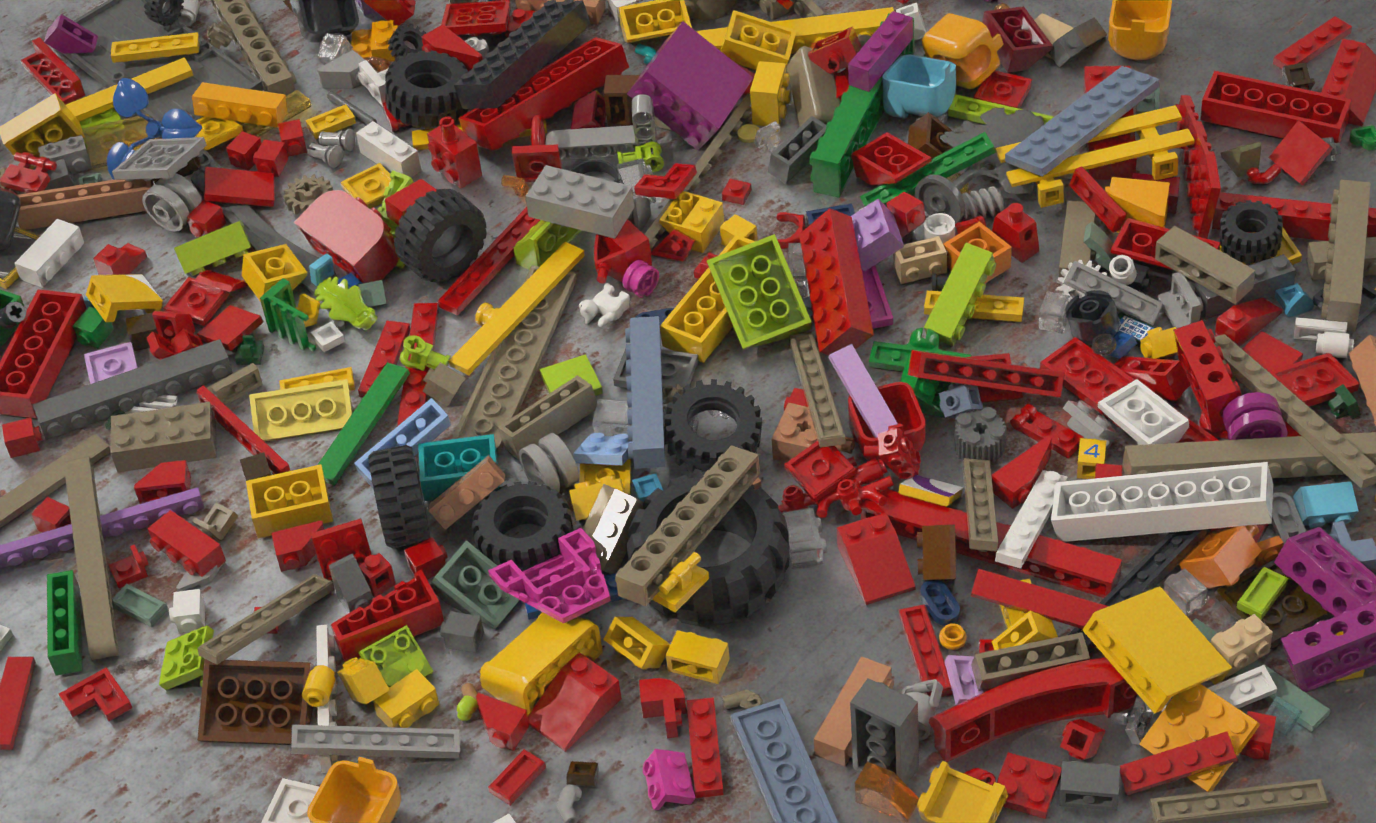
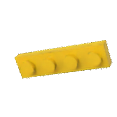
M197 32L112 42L111 59L113 63L199 53V34Z
M927 290L924 315L931 314L942 291ZM996 295L977 297L974 304L975 311L971 318L1022 322L1023 297Z

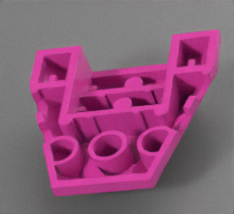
M582 528L558 538L560 555L523 572L510 560L488 570L489 576L504 592L562 623L569 622L610 602L609 591L604 574L601 571L594 541Z

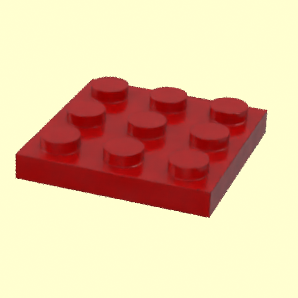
M510 0L446 4L441 25L443 24L457 36L463 34L479 36L482 33L502 34L506 32L511 11Z

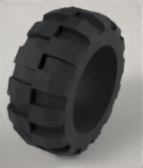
M701 472L702 477L688 479L686 474L672 479L667 489L661 490L657 488L644 500L643 509L637 510L628 530L629 541L627 543L629 560L633 553L642 547L649 535L653 534L662 521L673 512L676 505L689 494L691 488L697 485L704 477L705 472ZM752 483L713 528V530L726 531L742 537L751 544L749 548L739 557L727 563L701 567L709 572V579L676 612L654 600L649 602L651 606L668 618L673 613L678 615L681 623L700 626L701 621H714V626L733 623L734 616L742 613L746 618L763 607L765 597L772 599L785 580V572L789 567V531L785 516L778 509V504L761 487L754 490Z

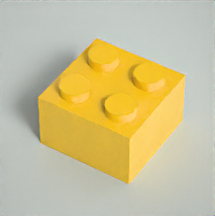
M759 61L750 90L753 125L779 128L781 119H785L786 104L790 103L791 91L787 90L790 74L786 73L785 63Z

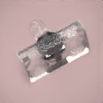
M1137 695L1132 711H1128V713H1114L1111 715L1110 720L1113 724H1127L1125 731L1131 743L1139 745L1145 736L1153 711Z

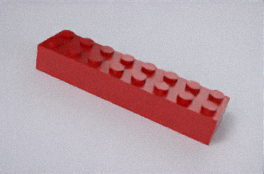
M593 38L539 70L499 108H475L458 118L463 132L475 140L477 146L489 150L501 148L503 143L515 139L523 131L531 129L532 119L535 115L548 119L554 116V113L558 110L567 108L573 101L588 95V92L604 86L606 75H621L623 71L627 70L629 65L623 46L620 43Z

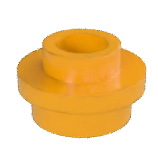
M958 624L946 625L939 634L941 645L950 650L963 647L967 640L966 632Z

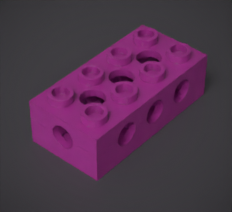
M1320 527L1288 538L1274 561L1286 576L1291 577L1301 586L1304 592L1315 598L1326 611L1332 613L1335 617L1344 611L1354 610L1376 599V575ZM1369 621L1362 623V625H1368Z
M1376 599L1354 610L1344 611L1339 616L1329 620L1319 621L1314 626L1302 631L1292 632L1287 637L1281 639L1289 667L1302 691L1308 692L1376 665ZM1369 621L1368 625H1362V623ZM1338 632H1343V635L1337 636L1335 634H1337ZM1317 642L1316 646H1309L1311 643Z

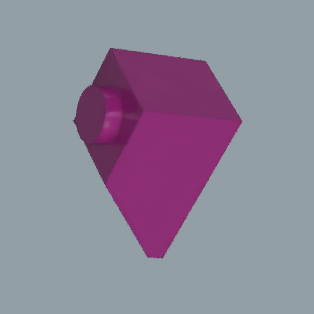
M60 14L48 28L44 43L62 54L91 53L95 50L98 35Z

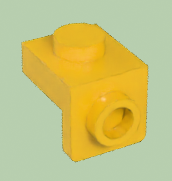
M301 294L298 307L295 308L308 315L309 319L306 322L304 321L305 327L317 324L320 302L306 294Z

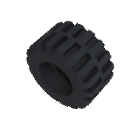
M1246 200V203L1240 201L1236 203V206L1231 205L1228 207V211H1224L1220 221L1219 242L1222 252L1227 253L1239 262H1245V265L1275 257L1281 248L1283 227L1281 215H1278L1276 208L1271 209L1270 204L1266 203L1264 205L1262 201L1251 202V200Z

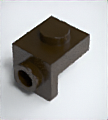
M1306 62L1287 65L1282 68L1286 86L1311 91L1315 80L1314 78L1310 79Z

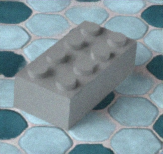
M547 165L526 195L529 217L611 238H616L634 209L632 186Z

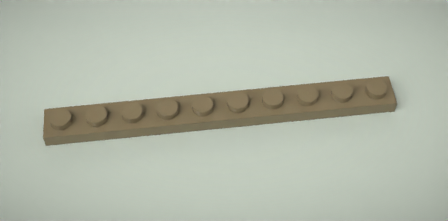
M747 93L695 164L697 174L683 191L687 192L689 189L694 191L701 181L698 176L700 174L705 176L712 166L708 162L710 160L715 162L722 152L719 147L721 145L726 147L733 137L729 133L731 131L736 133L743 123L740 121V118L746 119L752 111L750 107V94ZM674 199L668 201L644 234L649 238L650 250L658 241L655 235L657 233L662 235L666 230L659 220Z
M1225 334L1215 337L1216 343L1214 345L1215 347L1220 346L1224 356L1223 363L1229 364L1234 377L1253 393H1267L1275 397L1280 406L1283 420L1361 489L1376 484V465L1229 337Z

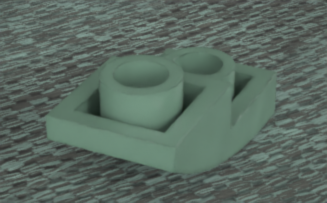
M1091 222L1085 227L1083 243L1091 250L1096 251L1095 261L1109 271L1111 260L1118 255L1111 253L1113 243L1105 232L1095 223Z

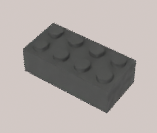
M867 678L850 702L853 768L902 792L919 768L918 702L907 694H901L890 689L882 682H875Z

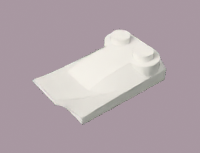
M1138 379L1098 402V408L1135 439L1137 445L1176 443L1189 428V420Z

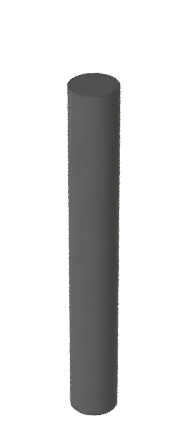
M333 91L327 94V98L338 106L346 104L353 115L367 125L372 121L377 123L376 119Z

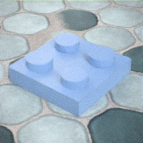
M603 433L590 434L573 453L575 463L623 465L629 458L628 443H633V441H628L627 434H617L615 436H605Z

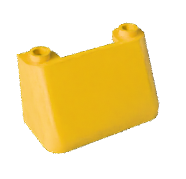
M542 612L529 627L493 659L483 664L480 670L482 688L500 701L527 710V715H529L534 708L536 699L538 697L541 698L544 694V687L555 678L559 670L577 653L580 652L593 661L603 653L598 625L581 617L562 623Z

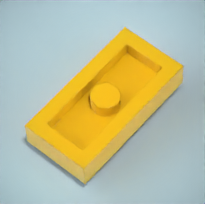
M346 104L305 120L307 128L315 139L319 138L321 132L333 133L356 124L355 116Z

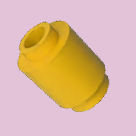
M318 665L309 672L302 692L303 699L309 705L319 707L329 702L335 684L334 671L328 666Z

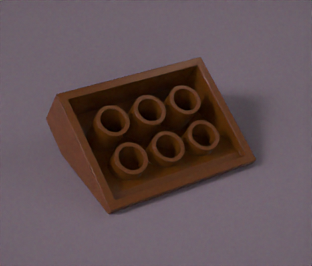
M205 659L197 741L291 744L292 725H310L314 706L309 705L303 699L302 692L309 672L316 665L311 662L224 660L219 664H215Z

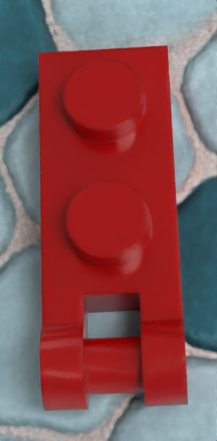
M1026 404L1021 409V413L1016 414L1010 420V424L1014 429L1037 442H1040L1049 435L1052 438V450L1068 459L1079 448L1080 438H1084L1080 434L1041 414L1031 404Z

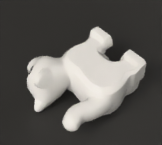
M606 283L604 289L596 294L592 300L580 302V313L585 318V324H589L597 313L603 315L598 321L599 327H604L607 323L619 319L623 312L629 308V294L621 291L619 296L615 297L612 295V292L615 291L614 287Z

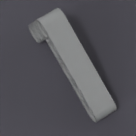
M643 94L637 95L632 99L633 125L554 130L547 133L546 145L558 144L561 161L618 157L617 152H634L635 146H642L648 142H657L653 100L650 96Z

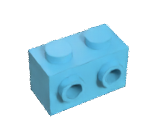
M1352 482L1300 487L1293 496L1303 525H1309L1310 528H1317L1325 525V523L1344 521V524H1347L1358 513Z

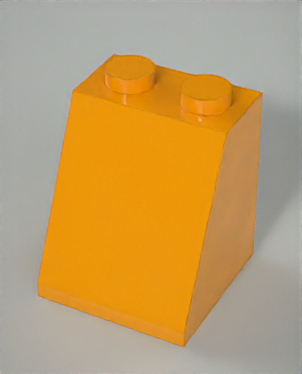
M1112 177L1110 187L1106 186L1105 191L1126 213L1122 226L1117 233H1120L1127 218L1165 228L1170 183Z

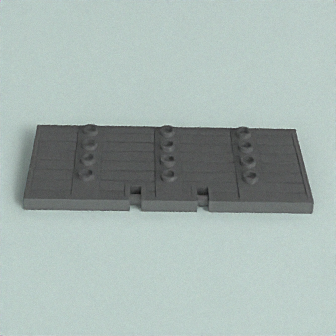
M108 0L77 18L74 22L98 35L95 50L91 53L63 54L106 88L117 85L122 78L132 79L185 57L194 76L149 93L148 106L140 110L143 114L156 121H162L165 113L175 108L186 111L195 121L204 117L194 115L192 95L202 82L258 91L264 90L262 81L214 46L209 48L208 42L200 36L199 53L113 63L111 59L112 42L195 33L184 24L179 26L178 20L176 22L173 21L172 25L162 26L148 19L144 12L147 10L144 8V4H147L145 0Z

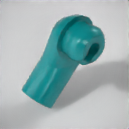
M641 43L637 44L635 48L636 54L646 57L643 60L645 65H648L657 53L655 49Z

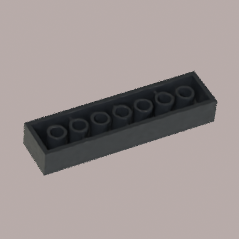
M583 0L547 1L540 10L532 14L533 16L529 20L521 23V27L511 32L505 41L500 42L497 48L487 53L481 62L476 63L472 70L463 74L461 79L454 84L462 109L499 108L591 24Z

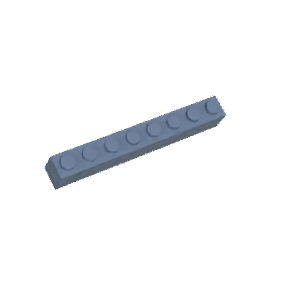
M659 316L630 318V328H625L626 343H630L626 344V359H631L626 360L627 375H631L626 376L627 391H631L627 392V407H632V409H627L628 424H632V426H627L628 441H633V443H628L629 459L634 458V469L665 467Z

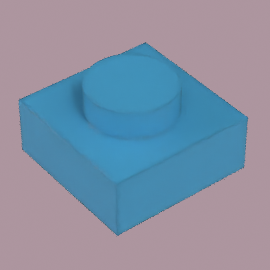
M657 473L632 480L637 499L643 502L657 488L663 490Z

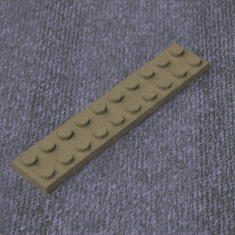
M531 266L524 283L537 271L539 266ZM569 272L491 352L452 439L494 434L497 453H501L504 444L498 427L518 414L577 282V272Z

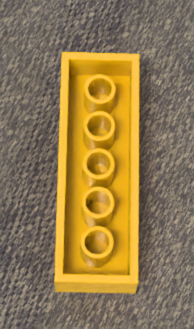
M736 234L719 256L755 241ZM709 268L660 325L663 347L673 351L698 354V361L702 363L706 361L733 327Z

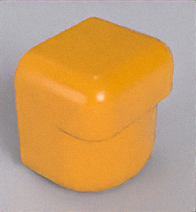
M1113 0L1108 32L1110 47L1117 55L1135 61L1152 59L1162 53L1167 44L1170 30L1172 0Z
M359 757L358 763L344 760L338 761L328 770L308 807L310 823H392L401 803V793L397 779L389 772L376 769L374 761Z

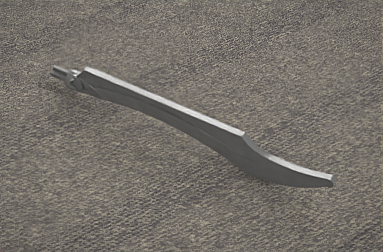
M201 150L198 155L201 169L195 171L191 181L204 195L205 167H222L207 151ZM209 201L222 207L224 218L230 224L242 220L251 247L255 251L287 244L308 272L307 277L298 286L307 289L314 295L317 286L311 283L309 265L318 260L319 257L305 251L281 236L264 222L249 205ZM334 271V275L331 276L332 280H333L334 277H337L335 271ZM333 320L340 332L346 329V321Z

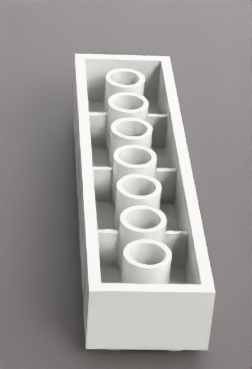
M1268 462L1056 482L1051 522L1057 540L1063 542L1272 523L1273 481Z

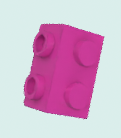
M654 749L643 764V774L646 777L648 797L651 799L653 810H660L665 802L691 805L695 800V794L685 753Z

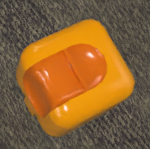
M948 13L928 30L922 38V47L926 57L953 62L956 65V86L974 89L1000 66L997 51L1004 45L1001 35L997 34L992 38L986 25L978 20Z

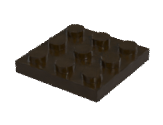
M1276 559L1240 577L1234 585L1229 587L1223 586L1215 592L1216 599L1239 621L1247 619L1251 615L1237 609V602L1263 567L1288 578V584L1261 620L1273 632L1270 649L1281 644V639L1287 637L1290 633L1302 631L1314 626L1319 621L1332 617V613L1326 611L1315 598L1304 592L1298 583L1282 572V569L1274 563Z

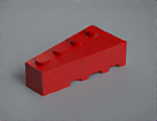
M422 569L414 573L415 578L407 583L401 581L394 586L395 590L384 597L380 594L373 598L371 604L366 608L358 607L331 624L337 648L344 662L355 657L357 659L360 658L359 652L406 625L413 637L442 625L444 618L440 602Z

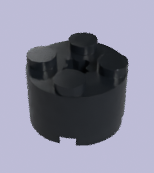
M1091 290L1086 292L1087 296L1079 298V295L1075 296L1065 307L1066 318L1073 338H1078L1086 345L1106 346L1121 327L1115 302L1111 295L1105 291Z

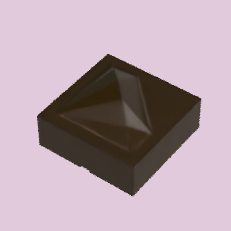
M570 762L566 776L567 785L595 786L599 772L598 763Z

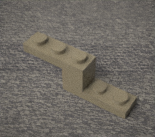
M752 0L773 20L793 11L802 18L825 15L812 0H791L794 4L788 10L776 0Z

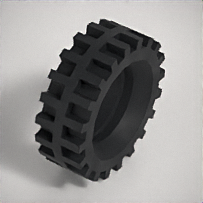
M711 379V384L704 385L702 380L696 381L695 388L691 389L689 385L684 386L683 395L677 392L673 395V403L668 402L666 408L664 442L665 445L668 444V454L670 456L676 454V464L679 466L683 463L687 464V471L693 473L695 469L706 472L712 468L720 455L724 454L731 445L757 454L762 430L761 409L759 405L754 406L755 398L752 395L744 396V388L732 389V382L728 381L725 382L724 386L717 385V379ZM720 411L733 418L737 428L729 437L720 440H709L694 433L689 426V422L698 413Z

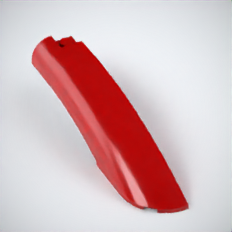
M1103 657L1065 664L1014 679L930 717L929 724L934 730V747L943 760L949 762L991 741L1024 729L1078 717L1106 715L1107 718H1110L1141 703V700L1109 660Z

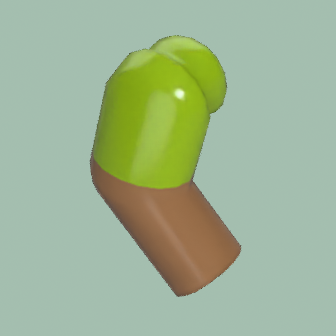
M466 683L461 688L464 697L456 708L457 717L461 721L470 720L472 714L478 708L477 692L471 683Z

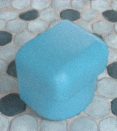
M903 55L899 57L882 76L883 107L885 112L890 116L906 118L909 114L924 116L928 112L934 117L942 116L951 106L955 96L956 65L953 62L917 55Z

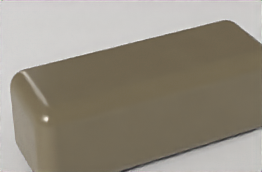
M806 46L801 47L786 66L787 73L790 74L789 82L799 127L811 116L827 125L828 121L833 119L835 108L841 104L840 99L836 98L835 76L833 73H827L809 59L808 52L813 48Z

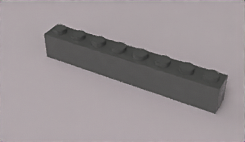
M219 339L33 404L45 440L105 420L111 416L122 414L124 411H130L134 406L140 407L139 403L141 402L152 403L157 401L159 396H173L227 377L233 372L226 351Z

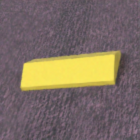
M347 379L249 395L253 430L264 442L342 430L353 413Z

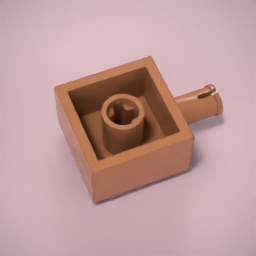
M792 403L787 404L771 439L773 459L788 462L818 441L808 407ZM845 436L846 444L835 445V447L839 451L852 454L855 447V438Z

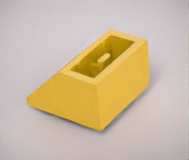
M682 191L677 199H674L659 222L669 234L674 229H677L693 238L695 243L691 250L704 253L720 230V226L724 223L723 203Z

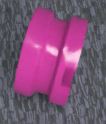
M637 260L626 270L623 277V287L629 292H633L639 298H643V295L648 296L657 286L659 271L653 266H649L643 260Z

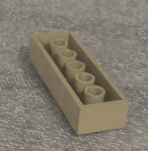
M1340 179L1339 189H1334L1330 211L1331 223L1328 233L1329 243L1326 255V279L1323 289L1324 301L1321 319L1347 322V331L1355 332L1361 305L1371 182Z

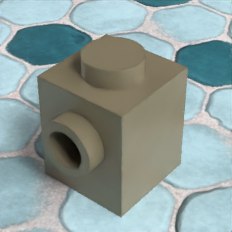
M440 362L435 370L431 368L423 381L427 384L423 392L448 407L459 391L465 377Z

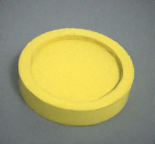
M753 124L743 125L737 131L738 138L745 143L755 142L760 137V129Z

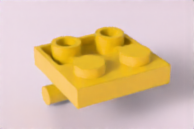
M693 552L684 562H679L669 572V577L659 586L660 591L652 600L676 612L709 579V572L697 566L701 561L700 555Z

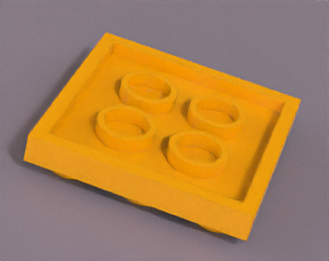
M1199 684L1174 695L1139 745L1154 755L1228 731L1236 756H1238L1260 724L1202 684ZM1232 763L1186 778L1204 791L1211 792Z

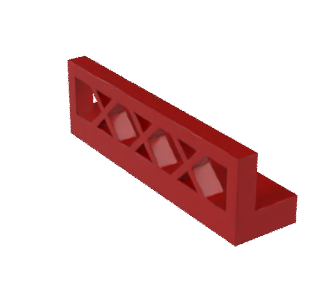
M40 37L33 40L35 53L21 59L22 65L51 96L56 94L65 105L84 97L85 93L80 78ZM37 60L41 61L39 65H30ZM42 71L51 72L50 75H41ZM52 82H61L60 86H51ZM62 93H72L64 98L61 97Z

